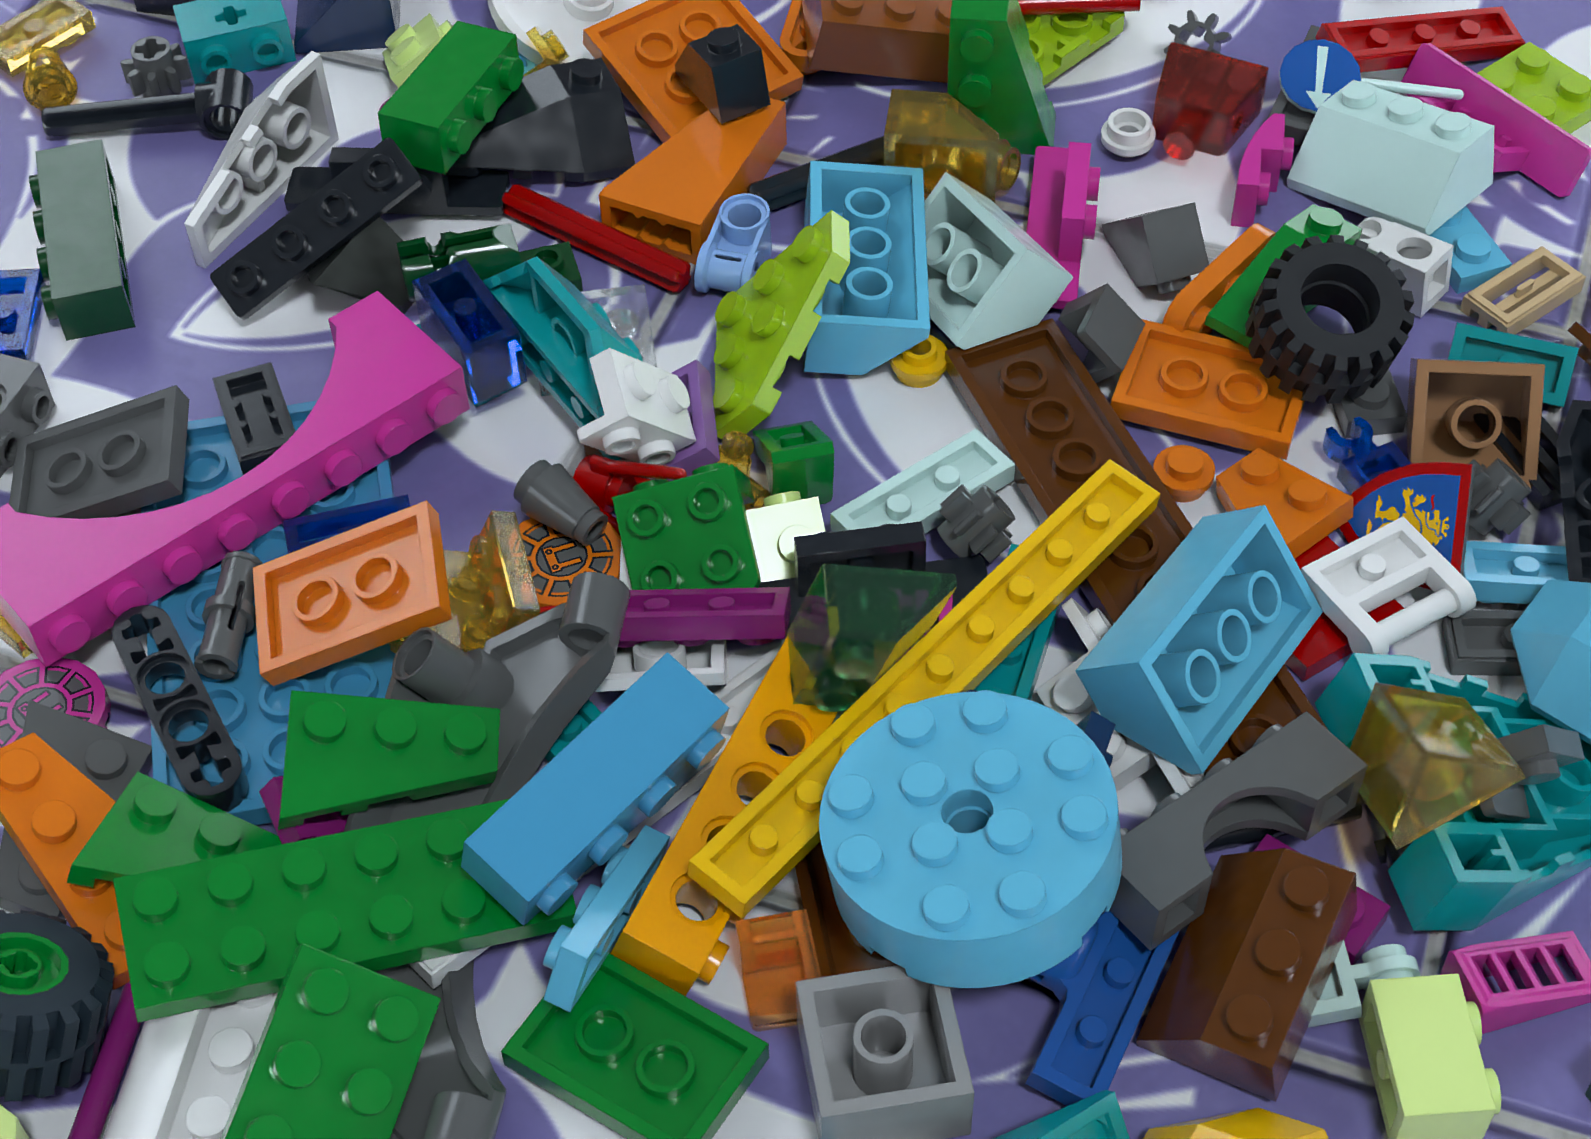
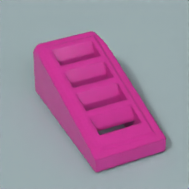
M1573 931L1479 943L1448 952L1440 975L1459 974L1466 1001H1474L1478 1007L1482 1023V1034L1591 1003V961ZM1563 955L1577 981L1567 982L1554 959L1555 957ZM1539 962L1552 985L1543 986L1531 964ZM1516 969L1527 989L1518 990L1508 971ZM1486 977H1494L1501 990L1500 993L1492 992L1485 979Z

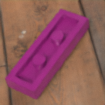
M790 587L630 590L631 595L618 647H634V645L643 641H673L677 645L681 644L690 647L705 644L709 640H738L746 645H763L772 642L774 639H786L791 615Z

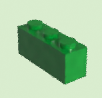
M457 21L377 113L382 141L385 138H392L413 166L446 174L460 155L468 151L473 139L486 123L494 119L497 110L512 91H516L521 85L524 64L519 58L516 34Z

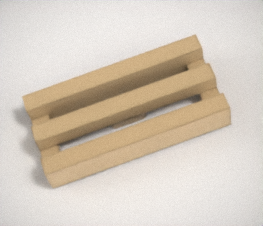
M1541 246L1464 295L1460 311L1468 317L1475 312L1478 313L1477 323L1483 328L1487 329L1494 325L1497 327L1496 331L1516 335L1580 293L1586 276ZM1545 267L1550 269L1536 279H1528ZM1522 283L1517 287L1516 292H1514L1513 294L1509 295L1508 297H1506L1505 299H1503L1495 305L1491 303L1504 293L1508 292L1518 284Z

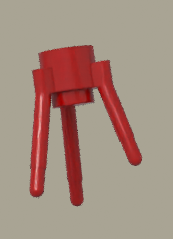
M593 454L582 459L575 470L573 478L600 508V511L608 516V522L620 536L617 519L610 514V512L615 510L612 497L633 492L632 488L635 485L652 480L647 478L677 480L686 477L687 472L685 469L678 467L612 460Z

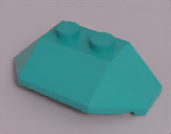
M537 256L483 280L490 323L579 428L604 416L589 358L611 348L643 361L635 343L629 337L623 339L612 328L610 320L600 304L597 302L591 304L574 284ZM599 450L606 458L622 460V457L608 455L605 451Z

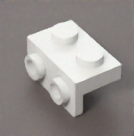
M611 348L589 358L604 416L577 429L581 444L605 451L608 455H616L634 462L663 465L676 457V451L696 442L687 410L690 405L689 394L677 375Z

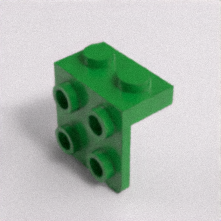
M713 463L694 469L691 476L673 481L655 479L642 482L632 488L633 492L612 497L632 590L759 587L761 576L744 506L745 504L755 502L750 478L733 464Z

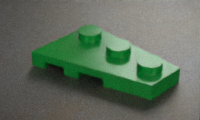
M291 690L278 830L303 825L305 818L340 811L341 816L367 811L369 804L409 796L411 799L416 800L494 783L498 772L500 709Z
M137 771L71 864L67 883L93 888L95 879L113 882V878L281 845L282 843L278 835Z

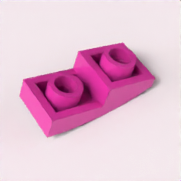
M1274 113L1255 132L1247 145L1238 173L1231 226H1252L1254 224L1256 206H1267L1269 192H1277L1280 170H1291L1294 138L1284 137L1285 114Z

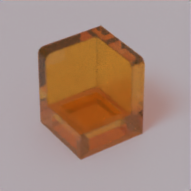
M807 909L735 921L738 961L752 1029L756 1032L797 1025L796 981L821 977Z

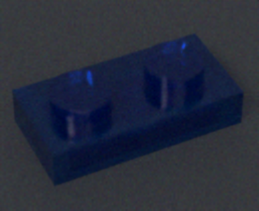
M40 268L0 270L1 354L31 361L43 303L41 286H46Z

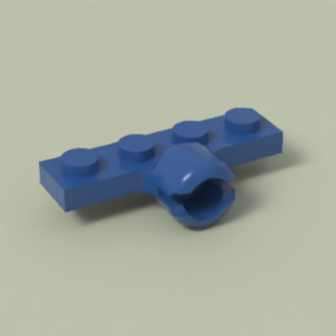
M1110 910L1109 912L1105 911L1082 937L1083 945L1056 966L1030 977L1029 979L1052 990L1060 1000L1058 1015L1025 1084L1066 1106L1103 1090H1108L1179 931L1150 951Z

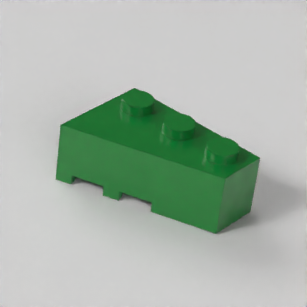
M952 0L945 149L1035 155V149L1038 146L1054 147L1056 112L1052 101L1049 102L1042 82L1043 74L1039 62L1035 61L1029 44L1030 35L1018 0Z

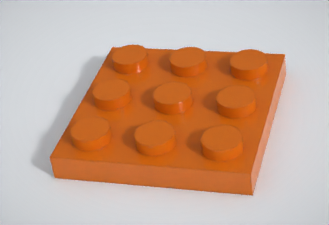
M648 0L583 29V45L595 59L602 58L620 87L621 92L663 143L708 110L676 74L675 64L688 43L707 36L714 29L731 27L738 24L760 46L769 98L781 100L800 91L804 75L740 0Z

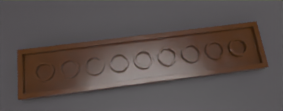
M1053 318L1041 321L1036 326L966 350L960 347L946 350V371L990 442L1015 463L1014 481L1041 524L1109 459L1161 493L1156 509L1079 585L1093 609L1098 608L1106 616L1111 626H1113L1193 527ZM1285 664L1204 771V775L1219 761L1225 758H1230L1234 761L1250 750L1261 734L1271 726L1280 724L1284 727L1306 711L1327 729Z

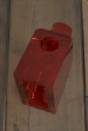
M1171 42L1168 47L1155 99L1152 122L1156 132L1155 139L1163 141L1166 153L1178 160L1189 159L1193 156L1195 150L1214 156L1225 155L1260 114L1269 67Z

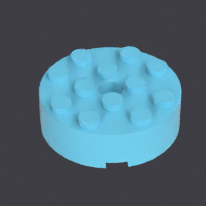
M982 690L978 692L945 694L903 705L895 712L872 725L849 746L833 769L824 789L819 815L820 840L840 914L850 932L870 954L876 951L889 961L905 968L908 977L938 986L953 988L995 987L1030 978L1056 966L1083 945L1082 937L1096 923L1103 911L1109 912L1115 900L1122 871V845L1118 799L1110 768L1095 743L1082 729L1065 716L1037 702L1018 696Z

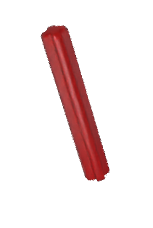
M520 184L512 185L509 191L504 192L502 196V202L505 203L504 213L561 241H569L570 245L668 291L680 293L691 280V265L687 261Z

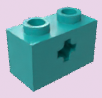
M196 0L173 5L194 84L205 82L207 76L212 71L221 68H232L246 73L297 61L281 0Z

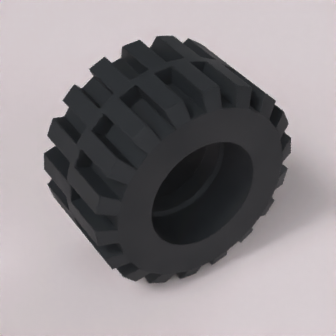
M1317 235L1305 238L1301 248L1295 243L1283 251L1280 259L1275 258L1249 308L1248 314L1250 316L1245 324V336L1252 337L1248 346L1252 359H1263L1259 370L1267 379L1274 375L1280 379L1279 389L1287 394H1290L1292 388L1303 392L1301 400L1313 403L1319 395L1325 396L1327 404L1340 403L1345 394L1352 400L1364 395L1369 386L1374 388L1382 380L1409 338L1407 335L1413 327L1415 314L1409 312L1414 304L1412 291L1401 289L1407 279L1400 269L1392 271L1387 266L1391 259L1382 251L1375 256L1366 250L1369 245L1368 243L1356 239L1354 245L1346 244L1344 236L1330 235L1327 242L1322 243ZM1321 305L1337 311L1350 323L1354 334L1341 335L1322 329L1308 317L1303 306Z

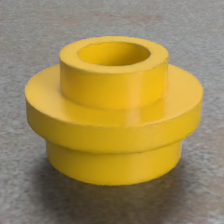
M929 335V338L890 359V365L897 378L903 384L914 388L928 387L935 384L947 369L945 351L948 349L940 339Z

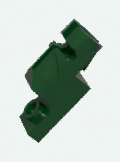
M511 224L497 225L463 233L451 231L440 233L441 239L436 246H432L427 242L426 237L396 243L410 302H431L466 295L469 308L478 317L488 316L483 280L536 256L574 284L583 294L582 278L569 241L519 252Z

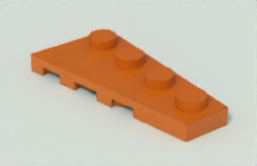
M33 732L0 748V822L71 928H83L92 934L91 942L101 943L107 950V961L113 963L114 968L112 989L116 990L128 983L130 978L114 882L95 879L93 888L67 883L71 864L116 801Z

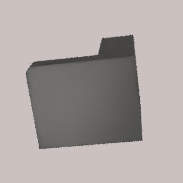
M1108 283L1066 303L1059 317V320L1088 350L1083 365L1095 383L1123 371L1145 326L1141 318Z

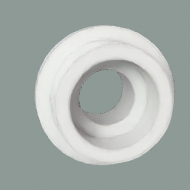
M1121 108L1112 112L1108 120L1103 124L1101 142L1110 152L1121 157L1130 158L1148 152L1155 143L1156 132L1151 124V118L1144 111L1136 108Z

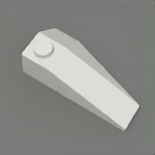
M314 51L308 53L278 77L244 109L184 223L196 265L203 268L209 266L287 190L293 168L311 167L339 140L321 54Z

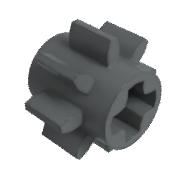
M1188 10L1187 23L1180 28L1169 24L1168 29L1175 35L1174 45L1167 46L1164 49V53L1169 56L1179 55L1182 58L1176 70L1184 75L1188 72L1191 65L1197 66L1200 75L1206 78L1209 74V64L1215 60L1220 63H1227V58L1220 53L1221 44L1230 41L1232 35L1228 32L1216 33L1214 31L1219 21V17L1216 14H1210L1203 23L1198 20L1195 12ZM1206 31L1203 39L1209 44L1208 50L1204 54L1200 51H1195L1191 55L1192 48L1187 44L1188 39L1191 35L1200 38Z
M159 36L139 39L130 49L132 59H125L120 62L125 81L130 84L132 94L135 97L141 94L144 97L180 94L182 92L180 80L192 78L187 56L182 55L180 44L174 43L170 45L167 39Z
M1499 458L1488 468L1483 463L1480 465L1473 459L1469 463L1475 464L1469 525L1484 536L1494 527L1510 535L1531 515L1523 506L1522 500L1532 490L1514 470Z
M961 484L940 504L942 509L939 512L946 520L937 527L938 533L960 558L976 556L978 553H981L991 563L1011 545L1012 541L1010 538L1013 535L1007 527L1016 518L1008 505L988 486L982 485L972 495Z

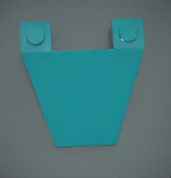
M1353 653L1316 700L1315 705L1327 729L1359 758L1363 755L1388 749L1389 754L1401 751L1405 753L1415 791L1409 793L1425 828L1387 871L1413 931H1472L1591 867V745L1580 739L1585 760L1559 767L1561 776L1557 779L1539 784L1523 785L1530 815L1529 818L1514 822L1486 817L1471 792L1469 777L1472 765L1468 748L1542 724L1558 728L1562 727L1533 711L1530 707L1527 693L1523 692L1517 700H1513L1486 691L1488 689V681L1468 674L1460 682L1429 673L1431 670L1430 662L1412 656Z

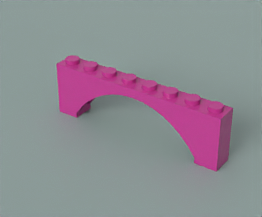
M379 291L372 293L328 319L335 353L330 374L320 398L306 420L289 440L264 462L240 478L213 492L178 505L120 517L90 519L45 517L15 512L8 503L1 506L0 614L45 667H48L112 628L116 619L125 611L133 607L149 605L180 585L190 582L198 574L224 559L227 553L244 549L252 541L288 519L298 516L306 508L339 488L352 483L365 472L393 455L403 452L411 444L442 425L452 422L457 416L469 410L462 366Z

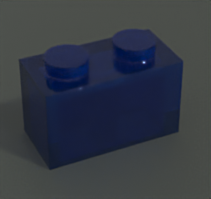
M466 258L412 281L421 330L462 366L467 396L474 405L527 382L520 331Z

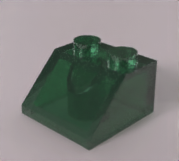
M822 564L787 632L793 704L815 705L820 710L827 712L847 710L930 631L957 587L956 574Z

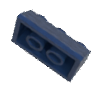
M298 0L294 39L295 53L388 48L385 45L386 40L399 28L400 0Z

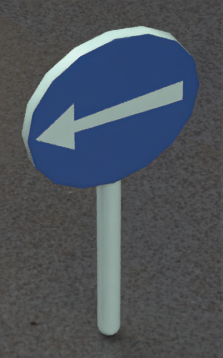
M1324 39L1307 40L1294 46L1284 57L1279 71L1280 88L1288 101L1300 110L1316 114L1320 104L1352 80L1369 82L1377 88L1394 93L1460 100L1464 96L1463 91L1460 89L1361 78L1360 67L1352 53L1340 44Z

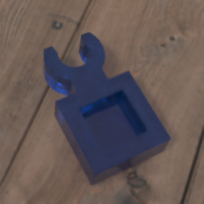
M1356 417L1352 421L1349 434L1351 439L1341 437L1333 427L1326 428L1323 450L1331 460L1339 463L1336 478L1350 495L1380 474L1412 464L1393 441L1377 447L1372 441V426L1361 417Z

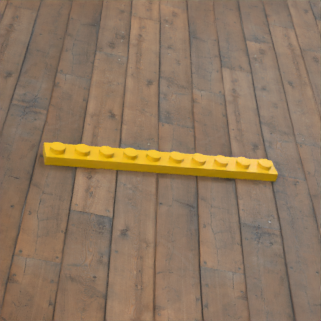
M1109 459L689 860L688 876L743 919L821 841L819 815L824 789L833 769L849 746L872 725L895 712L903 705L940 695L974 690L1156 509L1161 493Z

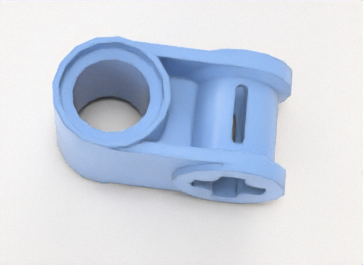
M741 193L729 197L722 203L707 241L702 244L697 257L694 275L696 291L707 293L712 288L736 292L755 275L762 263L771 257L770 208L767 202L760 196Z

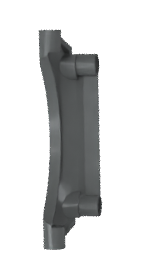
M580 573L572 580L566 603L560 604L486 640L483 649L478 648L464 652L429 627L420 628L408 636L394 657L393 673L385 699L500 709L498 772L494 783L416 800L406 796L369 804L367 811L349 814L344 832L510 799L532 779L544 757L564 728L610 673L631 595L629 588L624 582L604 573ZM474 959L458 971H449L442 979V983L435 989H432L409 964L374 971L441 998L390 1139H495L506 1096V1088L492 1067L482 1042L476 1018L473 990Z

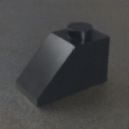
M738 24L731 27L714 29L707 36L688 43L675 64L676 74L721 124L771 105L762 49Z

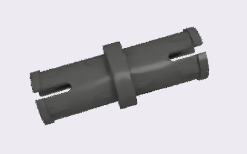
M233 551L225 555L221 562V572L215 594L206 600L202 613L206 627L194 665L200 674L208 678L226 680L232 678L237 673L238 659L244 636L253 629L255 624L253 567L263 563L258 557L250 553Z

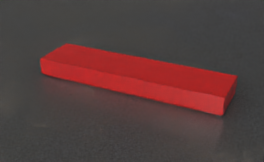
M1503 6L1322 23L1315 37L1316 40L1324 39L1338 43L1351 52L1360 67V73L1408 68L1418 48L1423 43L1433 44L1459 62L1503 58L1525 44L1524 39Z

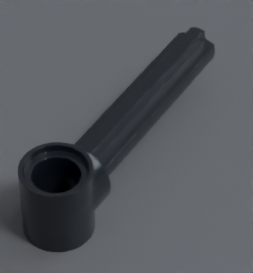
M221 68L212 71L207 76L205 82L196 83L193 93L45 107L41 112L42 126L46 135L55 137L199 122L202 130L206 131L209 135L217 139L229 140L244 109L253 100L254 87L251 79L245 73L232 68Z

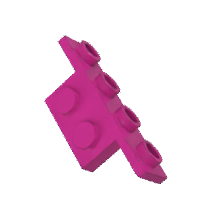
M1423 43L1418 48L1401 82L1460 89L1463 91L1464 96L1460 100L1406 94L1407 96L1418 98L1423 103L1451 112L1464 113L1472 119L1494 125L1493 175L1495 172L1520 171L1558 197H1568L1591 160V147L1433 44Z
M1069 142L1068 148L1038 146L1035 149L1026 233L1073 276V279L1062 292L1057 302L1051 307L1054 309H1064L1066 303L1077 298L1083 239L1094 240L1097 205H1088L1086 200L1098 201L1101 167H1090L1092 143Z

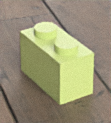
M1459 974L1370 980L1362 1002V1017L1359 1018L1388 1139H1483L1494 1114H1499L1501 1090L1496 1072L1492 1068L1484 1067L1479 1049L1482 1040L1480 1013L1474 1001H1466Z

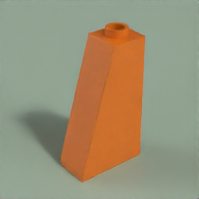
M770 98L771 105L723 124L708 109L603 188L599 194L602 223L696 265L700 248L707 241L722 203L733 195L747 194V187L751 183L762 180L787 145L786 102Z

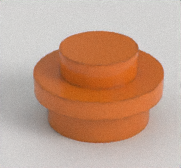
M1175 445L1168 447L1156 456L1153 464L1154 471L1176 502L1185 503L1199 499L1211 487L1214 481L1215 465L1213 460L1207 453L1193 446Z

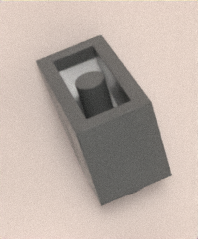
M1195 202L1102 224L1104 236L1136 287L1157 284L1159 294L1181 290L1192 281L1191 275L1202 272L1209 265Z

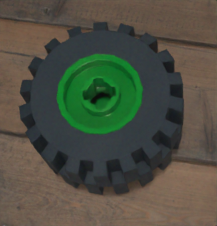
M0 910V1096L4 1097V1102L22 1101L24 1095L31 1094L38 1099L54 1095L55 1086L69 1088L80 1081L81 1072L91 1071L97 1061L98 1052H100L103 1043L113 988V963L107 961L108 952L101 943L91 942L92 934L81 927L71 928L66 925L67 920L53 915L48 918L37 916L35 911L20 910V913H6L4 910Z

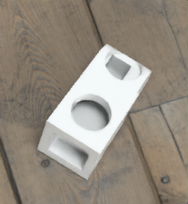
M1374 216L1365 218L1358 225V227L1363 229L1359 240L1369 244L1366 250L1375 256L1382 251L1391 259L1387 266L1392 271L1400 269L1407 280L1401 289L1412 291L1414 304L1409 312L1421 318L1449 291L1454 245L1399 223H1392Z

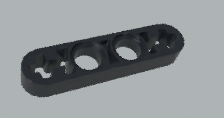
M141 605L130 608L122 613L114 622L111 630L112 639L121 662L184 793L225 812H229L240 805L246 797L249 788L241 758L169 615L163 609L153 605ZM147 633L154 639L158 652L148 657L140 640L137 638ZM179 674L185 677L181 686L173 692L156 694L150 691L152 684L164 675ZM194 720L203 721L208 724L204 734L195 740L185 742L173 739L174 732L186 722ZM211 758L219 776L223 779L222 783L212 787L205 779L200 766L201 763Z

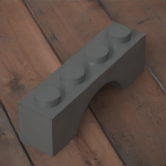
M1307 711L1284 727L1280 724L1271 726L1261 734L1253 747L1234 761L1230 758L1219 761L1207 772L1200 784L1183 795L1173 793L1167 796L1156 806L1148 819L1132 830L1120 829L1122 871L1120 884L1110 911L1150 951L1204 913L1213 876L1204 851L1210 843L1226 833L1245 828L1274 829L1307 841L1355 807L1368 765Z

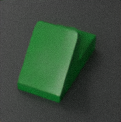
M812 421L753 431L756 455L765 464L770 496L783 492L799 491L801 500L817 496L820 504H826L832 500L834 478L833 441Z

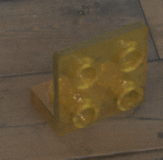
M491 510L480 534L472 538L468 552L443 550L452 619L430 628L462 651L468 652L478 648L483 649L486 640L539 615L541 610L515 512ZM408 636L390 642V650L397 653L399 647Z

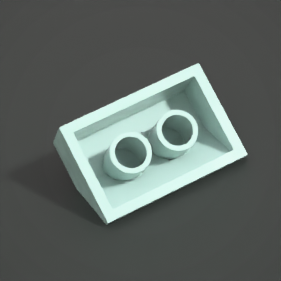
M1352 80L1319 105L1287 177V187L1366 217L1382 218L1431 235L1493 184L1495 126L1472 119L1464 113L1451 112L1423 103L1415 97H1405L1377 88L1369 82Z
M944 173L924 201L929 313L932 321L956 346L963 350L1038 325L1053 304L1057 302L1062 292L1073 279V276L991 199L949 173Z

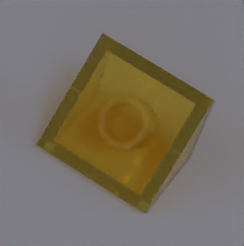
M1375 682L1350 750L1368 765L1363 783L1358 792L1396 850L1526 778L1520 766L1465 698Z

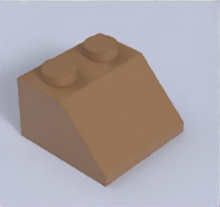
M1411 358L1407 405V465L1427 462L1469 464L1475 459L1480 465L1483 463L1488 468L1499 458L1519 475L1493 444L1502 431L1523 456L1524 474L1519 476L1531 489L1529 479L1537 480L1545 364ZM1482 413L1488 415L1489 429L1486 433L1475 423L1474 414ZM1502 416L1516 417L1520 421L1521 442L1504 424Z

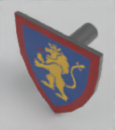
M1452 462L1412 463L1384 472L1356 489L1350 495L1353 497V518L1341 525L1339 529L1348 543H1351L1404 517L1463 576L1467 535L1470 529L1469 518L1475 464ZM1426 583L1418 586L1424 589L1432 590Z

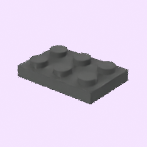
M177 385L18 438L9 505L15 512L45 517L75 519L109 518L181 495L183 490L190 399Z

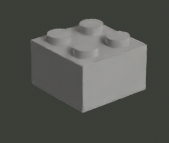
M899 965L796 981L797 1026L818 1139H946L971 1135L974 1089L950 987L938 986L908 977L905 968Z

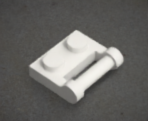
M1404 517L1301 568V572L1322 611L1348 637L1349 646L1353 653L1388 654L1390 645L1447 615L1452 618L1460 617L1473 610L1477 602L1471 584ZM1424 583L1435 592L1377 623L1368 614V612Z

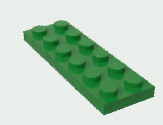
M509 799L113 878L138 1023L277 993L294 951L302 943L369 970L378 971L557 932L561 925L573 928L575 926L573 918L577 909L572 894L551 915L547 916L541 910L523 926L461 867L464 841Z

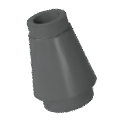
M546 460L535 462L524 472L514 489V499L521 504V512L524 515L573 540H577L583 546H588L597 540L608 523V516L600 511V508L562 464L551 465Z

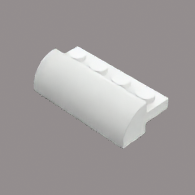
M278 992L145 1021L103 1139H220Z

